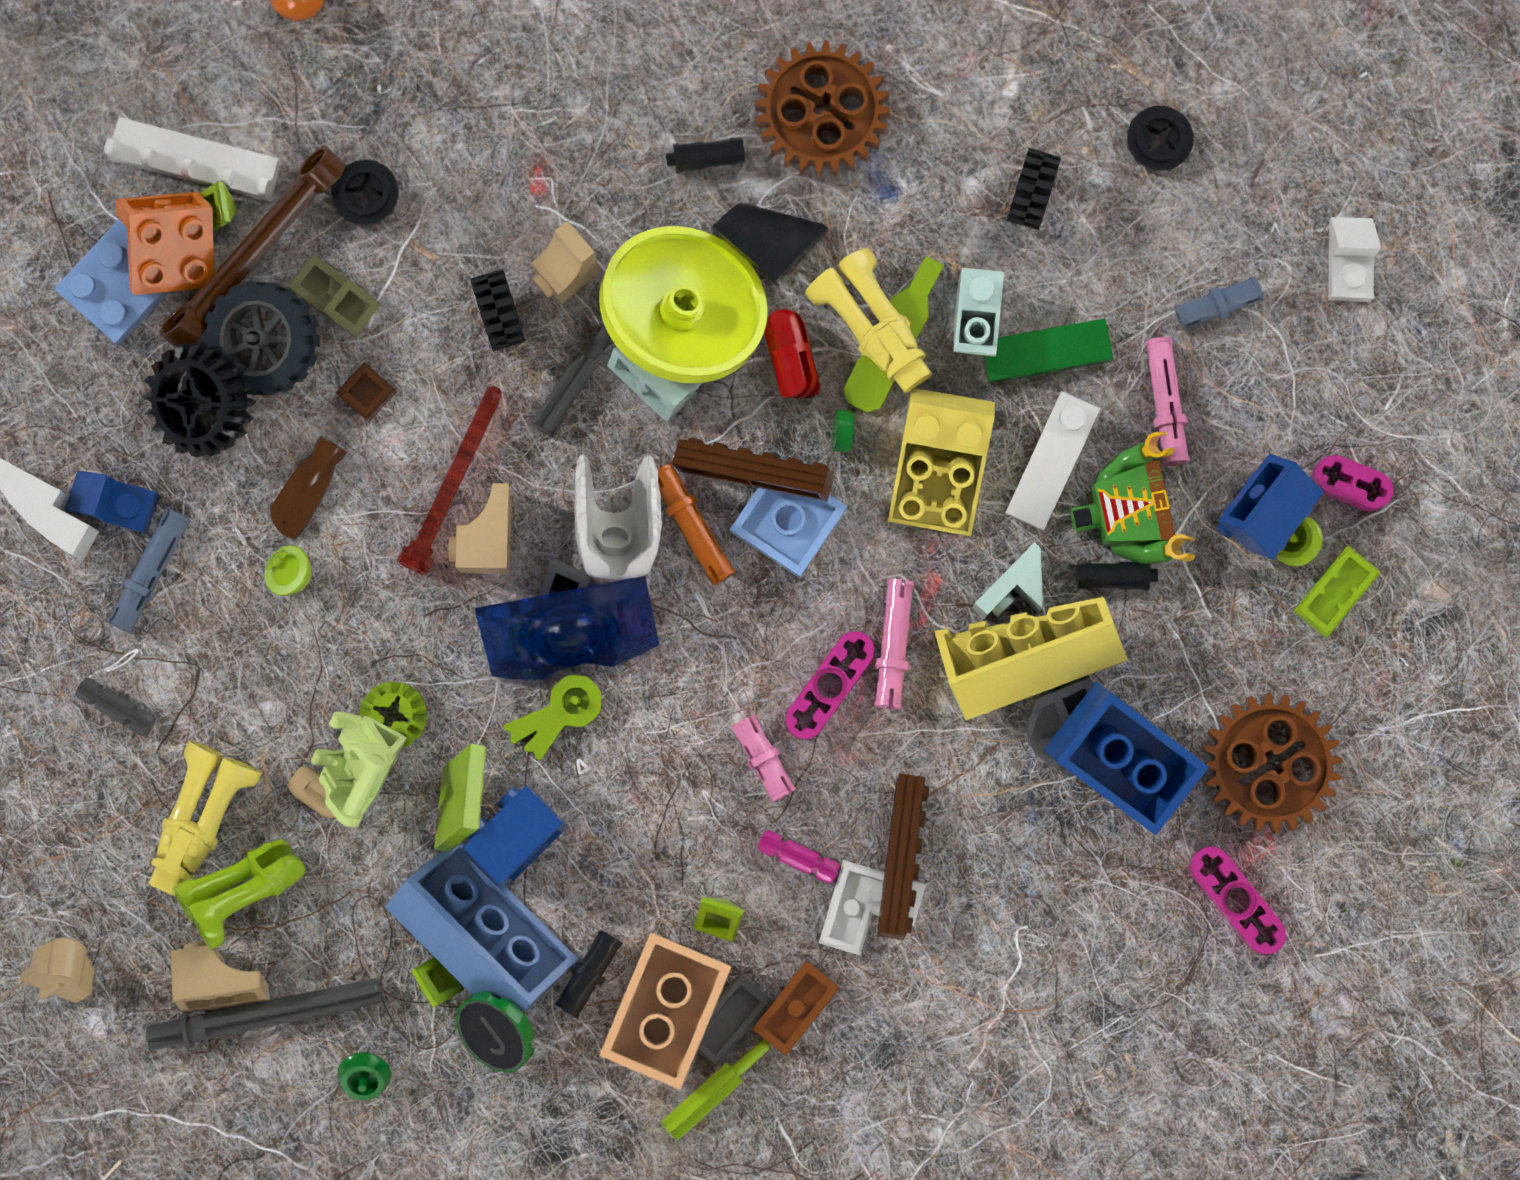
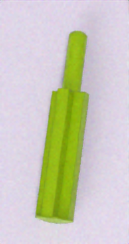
M761 1039L734 1065L730 1066L726 1062L661 1121L668 1134L679 1141L744 1082L740 1076L771 1049V1045L765 1039Z

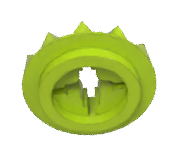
M387 681L370 689L369 693L360 702L359 715L362 718L364 716L371 717L385 725L387 719L380 712L376 711L377 707L391 709L393 704L397 703L398 698H400L398 703L400 704L399 712L405 718L410 719L409 723L394 721L389 728L407 737L402 748L413 744L422 735L427 724V706L421 694L412 686L403 682Z

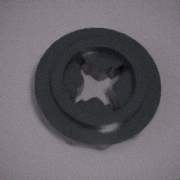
M1152 106L1139 112L1131 121L1127 131V150L1135 158L1136 164L1149 168L1151 172L1158 170L1170 172L1175 167L1184 163L1191 153L1194 143L1193 129L1188 119L1178 110L1168 106ZM1168 128H1171L1166 140L1169 148L1160 145L1150 151L1149 148L1153 137L1149 133L1153 131L1159 135L1163 131L1166 132Z
M366 159L354 161L345 166L340 178L332 185L334 206L346 221L361 227L369 224L379 225L381 220L393 214L397 200H399L397 180L393 173L382 163ZM369 178L372 191L380 196L370 197L368 203L365 204V209H363L360 197L354 195L353 192L363 190Z

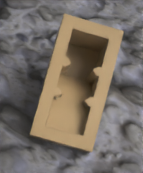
M568 220L554 231L553 239L548 247L531 263L536 274L532 281L547 299L554 295L561 304L600 273L595 252Z
M492 483L489 500L480 515L466 525H456V537H449V562H455V568L459 573L511 574L513 490L509 483Z
M191 942L184 945V949L170 951L173 1002L182 1013L269 1001L268 983L259 971H240L224 964V959L217 948L211 951L205 942Z

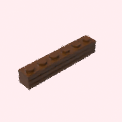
M689 438L688 441L679 439L672 464L679 472L828 501L834 476L825 464L813 462L812 465L803 464V461L793 457H788L787 460L778 459V456L768 452L757 455L743 447L732 450L728 449L727 445L714 442L713 446L707 445L697 438Z
M899 773L896 779L876 937L904 940L906 933L911 934L913 917L908 916L909 908L915 906L916 891L912 890L913 880H918L920 865L915 864L916 854H921L923 838H919L918 834L919 827L924 828L926 812L921 811L922 802H927L929 786L925 785L926 777Z

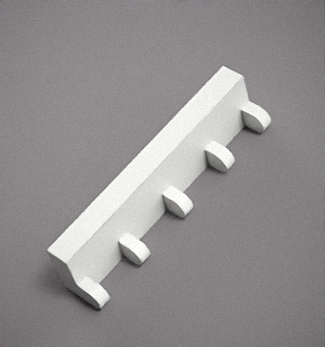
M122 117L118 118L113 137L106 140L104 153L111 161L211 186L217 181H222L230 192L268 202L271 200L281 167V161L276 157Z

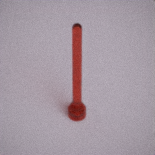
M491 386L486 390L416 540H411L408 546L402 547L396 562L403 567L424 576L428 575L434 559L431 558L434 552L431 546L501 400L502 392L500 388Z

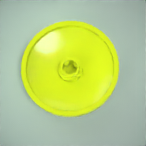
M683 226L658 227L633 236L611 258L603 275L599 291L602 320L608 334L618 349L643 370L674 382L705 383L730 375L749 360L766 328L767 300L763 285L754 268L724 240L694 228Z

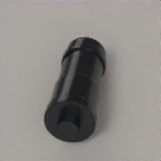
M728 138V140L704 143L673 144L672 153H665L667 167L675 166L676 174L703 170L708 167L734 166L745 163L742 138Z
M1085 562L1077 564L1076 567L1077 589L1149 591L1150 583L1158 582V569H1150V564L1136 562Z

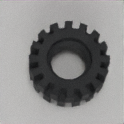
M1028 148L1006 221L1039 230L1061 157Z
M500 269L470 278L493 352L526 342L504 270Z

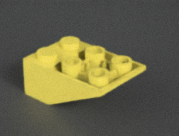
M918 388L911 390L888 522L971 536L995 417V402Z

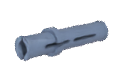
M165 509L135 570H133L129 579H124L121 585L124 589L106 622L130 634L132 633L148 600L152 601L156 593L153 590L175 551L182 534H184L190 523V519L173 510Z

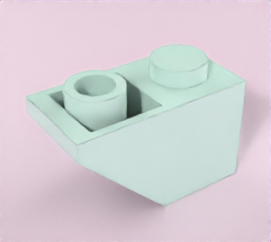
M972 268L961 269L954 319L953 352L996 357L1004 272Z

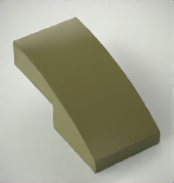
M314 253L287 287L355 338L382 305Z

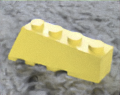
M1104 597L1050 607L1047 615L1038 617L1028 615L1027 612L1011 615L1010 622L988 627L986 621L969 624V631L951 634L949 628L934 631L950 687L965 720L987 714L998 708L1027 699L1038 693L1067 684L1073 680L1128 660Z

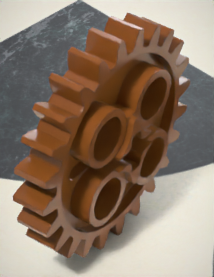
M824 41L821 52H815L811 42H807L806 54L802 56L798 50L792 47L790 62L779 56L776 58V66L779 72L766 69L765 78L771 85H758V94L766 98L755 101V110L765 113L756 117V127L767 128L761 134L762 143L775 141L771 147V155L774 157L784 152V166L786 168L795 160L798 161L799 174L802 175L809 165L814 166L815 174L818 178L822 174L823 167L829 166L834 177L838 176L839 164L844 163L850 171H853L855 156L864 162L868 161L869 153L866 146L873 149L879 148L880 140L874 134H886L887 125L880 120L889 118L890 108L881 104L888 101L889 92L876 91L883 85L884 78L882 75L870 78L874 63L869 62L861 67L859 65L861 52L857 51L848 58L845 56V44H841L837 52L833 53L830 52L828 41ZM813 74L823 76L827 83L821 88H813L805 80ZM797 89L803 96L792 94L791 90ZM846 97H855L861 101L862 106L857 110L849 111L841 106L840 101ZM824 104L830 106L829 112L824 110L820 115L815 113V106L817 108L823 107ZM797 108L805 116L798 122H790L782 114L787 109ZM843 123L852 124L854 129L848 130L843 126ZM824 130H831L838 134L840 139L834 144L826 145L818 140L817 135Z
M1266 693L1263 695L1261 706H1259L1255 698L1250 696L1246 698V711L1235 703L1230 706L1233 719L1222 714L1216 718L1223 728L1222 731L1217 729L1207 731V735L1215 741V744L1203 746L1201 751L1212 756V761L1205 764L1209 766L1207 771H1212L1213 777L1206 780L1203 785L1205 787H1217L1218 792L1211 798L1212 803L1221 800L1227 802L1222 813L1224 816H1228L1235 811L1239 812L1238 826H1244L1249 819H1253L1254 832H1261L1265 823L1268 822L1272 834L1280 832L1281 822L1284 821L1286 827L1293 831L1297 829V816L1306 824L1313 822L1309 809L1312 808L1320 813L1325 812L1327 808L1320 798L1322 796L1327 798L1336 796L1335 791L1327 785L1329 782L1342 779L1341 775L1331 771V766L1343 762V758L1331 756L1330 750L1340 743L1339 740L1326 741L1324 735L1330 731L1332 726L1328 724L1318 728L1315 723L1319 718V711H1315L1308 716L1303 714L1305 701L1302 700L1293 708H1290L1289 695H1283L1277 705H1274L1271 693ZM1271 723H1279L1285 728L1287 738L1283 745H1276L1269 740L1268 727ZM1298 741L1303 743L1301 750L1276 764V771L1264 772L1245 786L1239 784L1240 778L1267 762L1266 755L1273 757ZM1236 745L1246 747L1251 754V762L1247 768H1240L1233 763L1232 751ZM1296 759H1302L1309 764L1310 776L1306 782L1297 780L1292 774V764ZM1261 781L1269 783L1275 791V798L1270 805L1262 804L1255 795V789Z

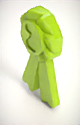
M565 676L552 688L550 706L509 722L503 728L511 733V744H517L537 731V734L524 746L523 750L534 752L536 759L541 761L565 726L585 727L597 718L601 713L602 693L587 676Z

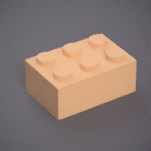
M650 932L599 1056L681 1090L732 966Z

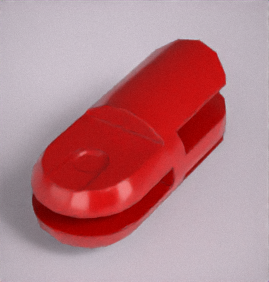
M775 310L767 317L764 333L780 395L784 398H814L819 394L821 387L805 323L801 315L793 310Z

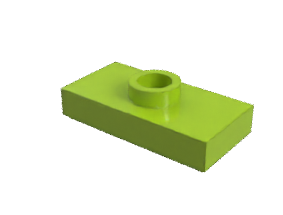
M1347 545L1292 612L1323 638H1327L1381 572Z

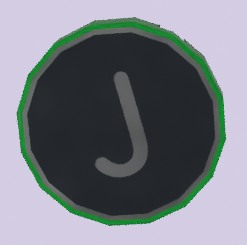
M486 990L473 993L457 1009L456 1025L461 1040L467 1050L479 1062L492 1070L504 1073L518 1071L534 1055L535 1047L532 1048L531 1043L535 1038L533 1028L526 1015L513 1001L504 996L497 999L490 996L493 992Z

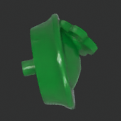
M359 1052L351 1054L342 1060L338 1066L337 1077L343 1091L348 1096L356 1100L366 1101L376 1098L388 1087L391 1082L392 1073L389 1065L382 1057L373 1053Z

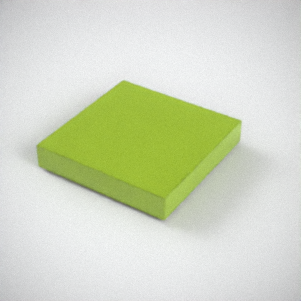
M470 743L442 768L435 850L449 852L479 829L486 759L485 746Z

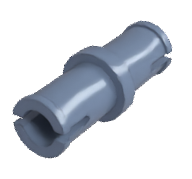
M1252 276L1247 280L1220 289L1218 286L1209 289V294L1183 304H1177L1174 308L1182 330L1185 331L1190 327L1217 317L1220 321L1229 318L1230 312L1257 302H1263L1264 299L1257 278Z

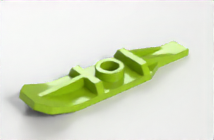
M925 256L910 286L890 299V303L898 313L906 316L910 321V330L916 341L929 318L928 296L944 267V264L928 256ZM860 355L843 388L847 403L866 413L880 409L895 380L889 381L886 373L876 366L869 357Z

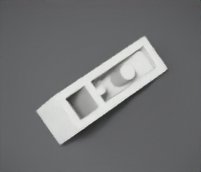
M1063 391L1060 392L1005 512L1006 515L1044 531L1100 408Z

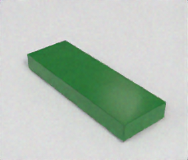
M1106 318L998 337L996 357L983 355L988 384L1108 363L1114 359Z

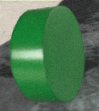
M836 409L831 438V447L834 452L848 453L851 450L855 418L854 413L850 410Z

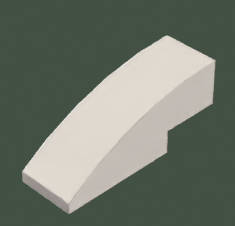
M0 458V490L8 502L28 524L46 539L83 561L99 531L64 512L69 498L67 494Z

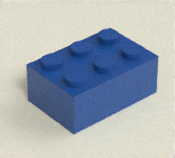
M1097 681L1044 748V751L1057 763L1155 836L1209 768L1208 765Z

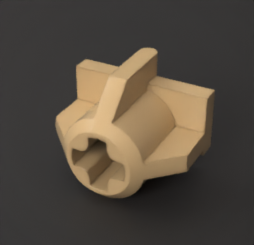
M60 937L34 950L31 966L21 972L20 981L39 988L38 996L42 1000L54 994L73 1003H78L92 994L95 970L86 955V947L80 941L69 937Z

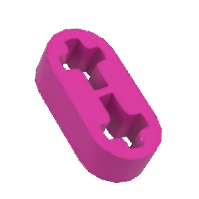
M1327 456L1318 462L1312 471V480L1320 487L1324 495L1364 511L1372 512L1379 510L1388 504L1393 496V485L1387 475L1342 456ZM1334 465L1338 467L1337 475L1350 480L1349 484L1337 481L1331 486L1327 484L1328 476L1323 474L1322 471L1329 470ZM1372 481L1378 483L1377 491L1382 493V497L1377 496L1372 501L1367 500L1368 492L1356 487V483L1362 486H1368Z

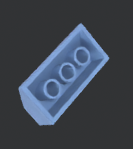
M461 842L449 852H439L411 875L385 908L471 994L486 990L493 992L490 996L497 999L504 996L513 1001L525 1014L576 963L578 958L507 887L499 885L463 848L465 845Z

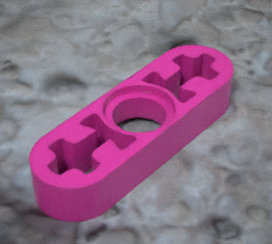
M858 631L844 634L788 709L786 727L793 737L799 740L815 738L870 665L874 656V645L866 634ZM857 641H860L864 644L862 652L866 655V658L863 661L859 658H855L847 670L855 672V675L849 679L842 669L832 666L830 663L835 658L841 665L848 652L844 645L847 642L854 645ZM825 674H834L842 682V691L834 698L824 697L818 691V680ZM808 693H811L816 701L829 706L830 709L824 714L819 707L812 718L813 722L817 724L813 730L805 727L802 731H799L795 728L797 719L793 715L797 711L804 714L809 709L812 702L804 698Z
M1211 846L1197 850L1189 862L1191 876L1249 949L1258 954H1272L1280 950L1286 940L1284 925L1230 857L1217 847ZM1204 855L1208 859L1215 857L1219 859L1220 863L1216 866V869L1223 879L1227 878L1230 873L1235 878L1234 881L1224 884L1217 894L1212 889V886L1220 884L1219 881L1212 874L1203 876L1200 872V869L1204 866L1201 860ZM1233 888L1243 889L1249 897V905L1241 913L1232 912L1226 905V895ZM1259 908L1262 914L1256 916L1255 919L1263 927L1273 926L1275 931L1270 936L1274 942L1271 945L1266 942L1258 944L1255 941L1259 934L1258 930L1251 922L1247 923L1243 928L1240 920L1249 918Z

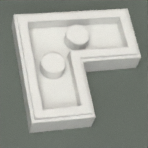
M842 861L819 939L820 944L861 955L872 914L879 916L885 872L849 861ZM915 881L912 883V890L916 891L915 906L909 908L908 916L913 917L912 926L915 924L926 886Z

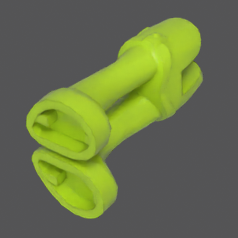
M282 838L273 842H267L257 849L248 851L247 857L232 866L197 879L185 880L174 886L172 890L190 922H194L202 939L212 951L225 941L224 922L230 915L249 904L269 896L281 895L283 891L302 878L306 870L302 860L298 856L293 855L291 846ZM250 879L249 881H247V882H245V883H243V884H241V885H239V886H237V887H235V888H233V889H230V890L224 892L225 890H227V889H229V888H231V887H233V886H235V885H237V884H239V883H241V882H243V881H246V880Z

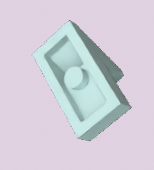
M1035 542L975 602L972 609L983 619L991 612L999 617L1015 600L1010 594L1013 590L1037 613L1040 612L1043 607L1041 548Z

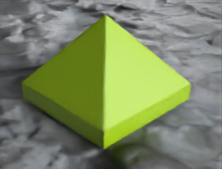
M217 181L200 193L213 207L214 233L232 220L238 207L222 181Z
M702 897L693 929L734 942L744 910L726 898Z
M435 957L411 970L421 993L433 1008L465 990L462 984Z

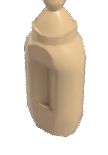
M301 766L287 785L288 790L294 797L322 817L335 818L325 804V789L318 780L320 773L310 767Z

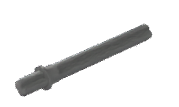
M369 979L191 1017L187 1013L181 1014V1019L149 1025L146 1028V1041L149 1049L154 1051L183 1044L187 1048H191L194 1042L376 1005L382 1002V989L378 979Z

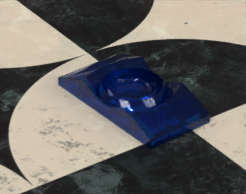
M646 576L475 608L480 634L493 677L517 680H544L566 667L579 666L585 663L614 667L640 656L659 645Z

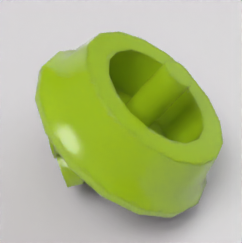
M1308 516L1305 517L1288 540L1287 545L1277 554L1276 557L1279 561L1287 566L1299 567L1310 563L1316 558L1323 542L1322 531L1316 521Z
M294 545L283 546L271 555L265 566L264 579L266 586L273 594L279 596L297 594L309 584L312 576V566L307 554L300 547Z

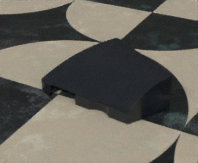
M743 202L731 208L713 225V235L728 243L775 285L801 257L804 258L829 230L822 223Z

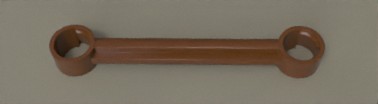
M322 146L314 151L300 167L298 178L193 299L188 304L177 308L167 318L161 327L160 336L174 348L184 343H196L202 336V332L207 328L208 323L205 322L208 311L213 312L216 307L213 304L220 295L226 296L229 293L228 289L240 284L314 197L328 190L340 178L345 169V163L327 146Z

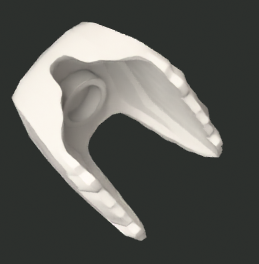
M584 454L580 455L577 460L574 494L576 541L582 564L588 576L599 579L620 580L636 579L649 573L657 555L662 527L658 469L652 456L648 455L639 465L628 508L623 512L617 513L604 512L598 508L594 495L589 460Z

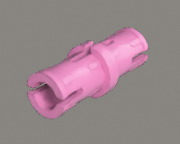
M754 714L736 723L731 729L734 731L750 760L747 762L750 770L754 769L773 803L792 793L796 788L793 786L777 757L780 755L777 747L771 746Z

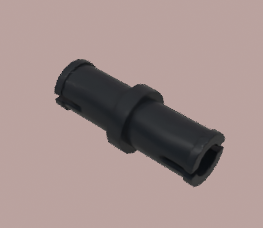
M599 929L598 935L581 963L576 961L572 967L575 972L554 1005L579 1018L580 1012L597 985L602 986L605 978L602 976L623 943Z

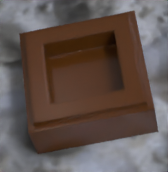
M365 362L336 392L343 401L368 423L397 393L388 382Z

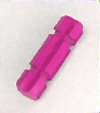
M766 830L758 843V850L761 853L770 857L775 855L779 857L778 861L808 875L811 872L816 875V879L827 884H831L835 880L840 869L838 862L827 857L822 859L818 857L819 853L789 839L786 842L781 839V835L770 830Z

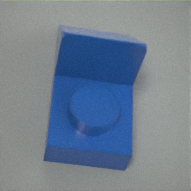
M77 470L65 511L147 535L159 494L151 490L116 481L109 475Z

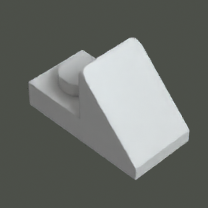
M1331 217L1329 219L1328 301L1371 302L1374 298V257L1381 250V244L1373 218Z

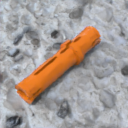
M672 463L659 468L658 484L660 495L667 506L665 512L669 518L673 517L680 527L684 537L709 577L712 586L736 573L735 569L726 558L722 548L696 506L698 500L695 495L689 494Z

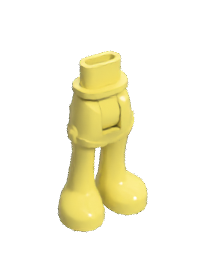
M869 248L860 249L842 259L838 267L844 278L864 298L879 320L878 324L873 326L867 319L834 267L820 274L806 289L805 295L815 306L830 304L846 322L857 339L861 355L869 357L876 366L886 373L889 381L896 380L904 393H907L931 377L932 372L923 361L926 354L917 345L914 335L910 330V321L906 316L900 315L890 303L873 274L877 264L875 255Z
M189 740L185 747L186 776L169 818H164L161 825L162 833L158 844L157 858H153L151 861L155 869L148 882L149 885L173 896L175 894L172 888L185 880L194 879L195 875L192 873L198 870L209 852L216 849L218 843L216 836L220 824L236 792L240 788L255 786L263 773L244 762L223 757V753L193 740ZM219 766L215 783L198 822H195L191 818L209 777Z

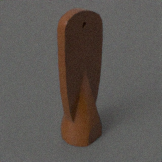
M321 435L315 444L314 452L293 472L270 509V516L274 525L281 534L289 538L295 539L302 534L326 494L333 478L335 466L347 454L346 450Z

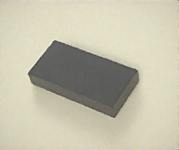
M740 973L719 997L697 1051L717 1067L773 1001Z

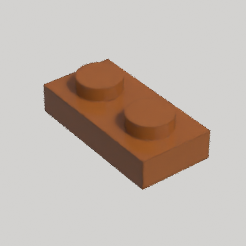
M806 960L752 1029L787 1056L840 987Z

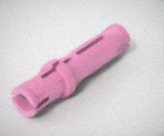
M1158 337L1145 342L1157 418L1153 420L1154 429L1159 430V432H1168V435L1160 437L1162 451L1174 447V453L1171 456L1163 457V466H1179L1190 462L1184 426L1188 424L1187 415L1182 414L1171 337Z
M888 579L880 658H877L875 661V668L879 670L874 707L884 708V706H887V709L900 710L902 708L901 697L904 672L909 671V662L905 661L914 582L905 580V583H902V579Z

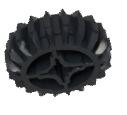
M205 342L180 344L175 349L167 350L164 354H161L162 360L156 361L151 365L155 375L148 376L144 380L152 388L151 392H147L142 396L143 399L151 402L152 407L144 415L155 417L156 423L151 431H164L162 444H175L176 452L182 454L189 452L194 457L213 456L220 454L223 450L234 447L237 444L236 439L242 438L247 434L244 424H248L254 419L246 409L252 407L257 402L247 397L246 391L250 390L254 385L250 382H243L242 376L247 368L242 366L234 368L236 355H223V347L217 345L208 346V343ZM186 372V376L183 377L182 387L178 391L180 380ZM221 408L219 419L212 429V423L216 422V412Z

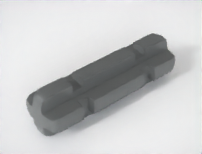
M84 678L75 692L77 698L87 704H95V709L126 726L128 724L130 730L141 736H147L155 725V716L145 710H137L135 704L106 688L103 690V685L93 679Z

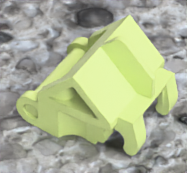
M334 712L329 725L335 729H343L338 738L343 749L335 751L316 749L311 762L317 766L324 765L318 780L325 789V804L341 824L348 827H357L364 813L376 799L391 768L396 763L397 756L407 737L371 717L364 716L362 718L360 715Z

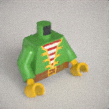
M1168 432L1151 433L1146 438L1145 443H1140L1119 453L1098 473L1097 483L1090 489L1092 504L1070 508L1071 521L1075 533L1098 529L1102 547H1111L1115 555L1136 563L1152 564L1171 561L1173 558L1185 562L1194 560V554H1181L1180 547L1185 541H1194L1195 539L1184 534L1175 535L1159 460L1152 461L1153 457H1168L1174 453V447L1167 448L1162 452L1157 448L1158 439L1168 435Z

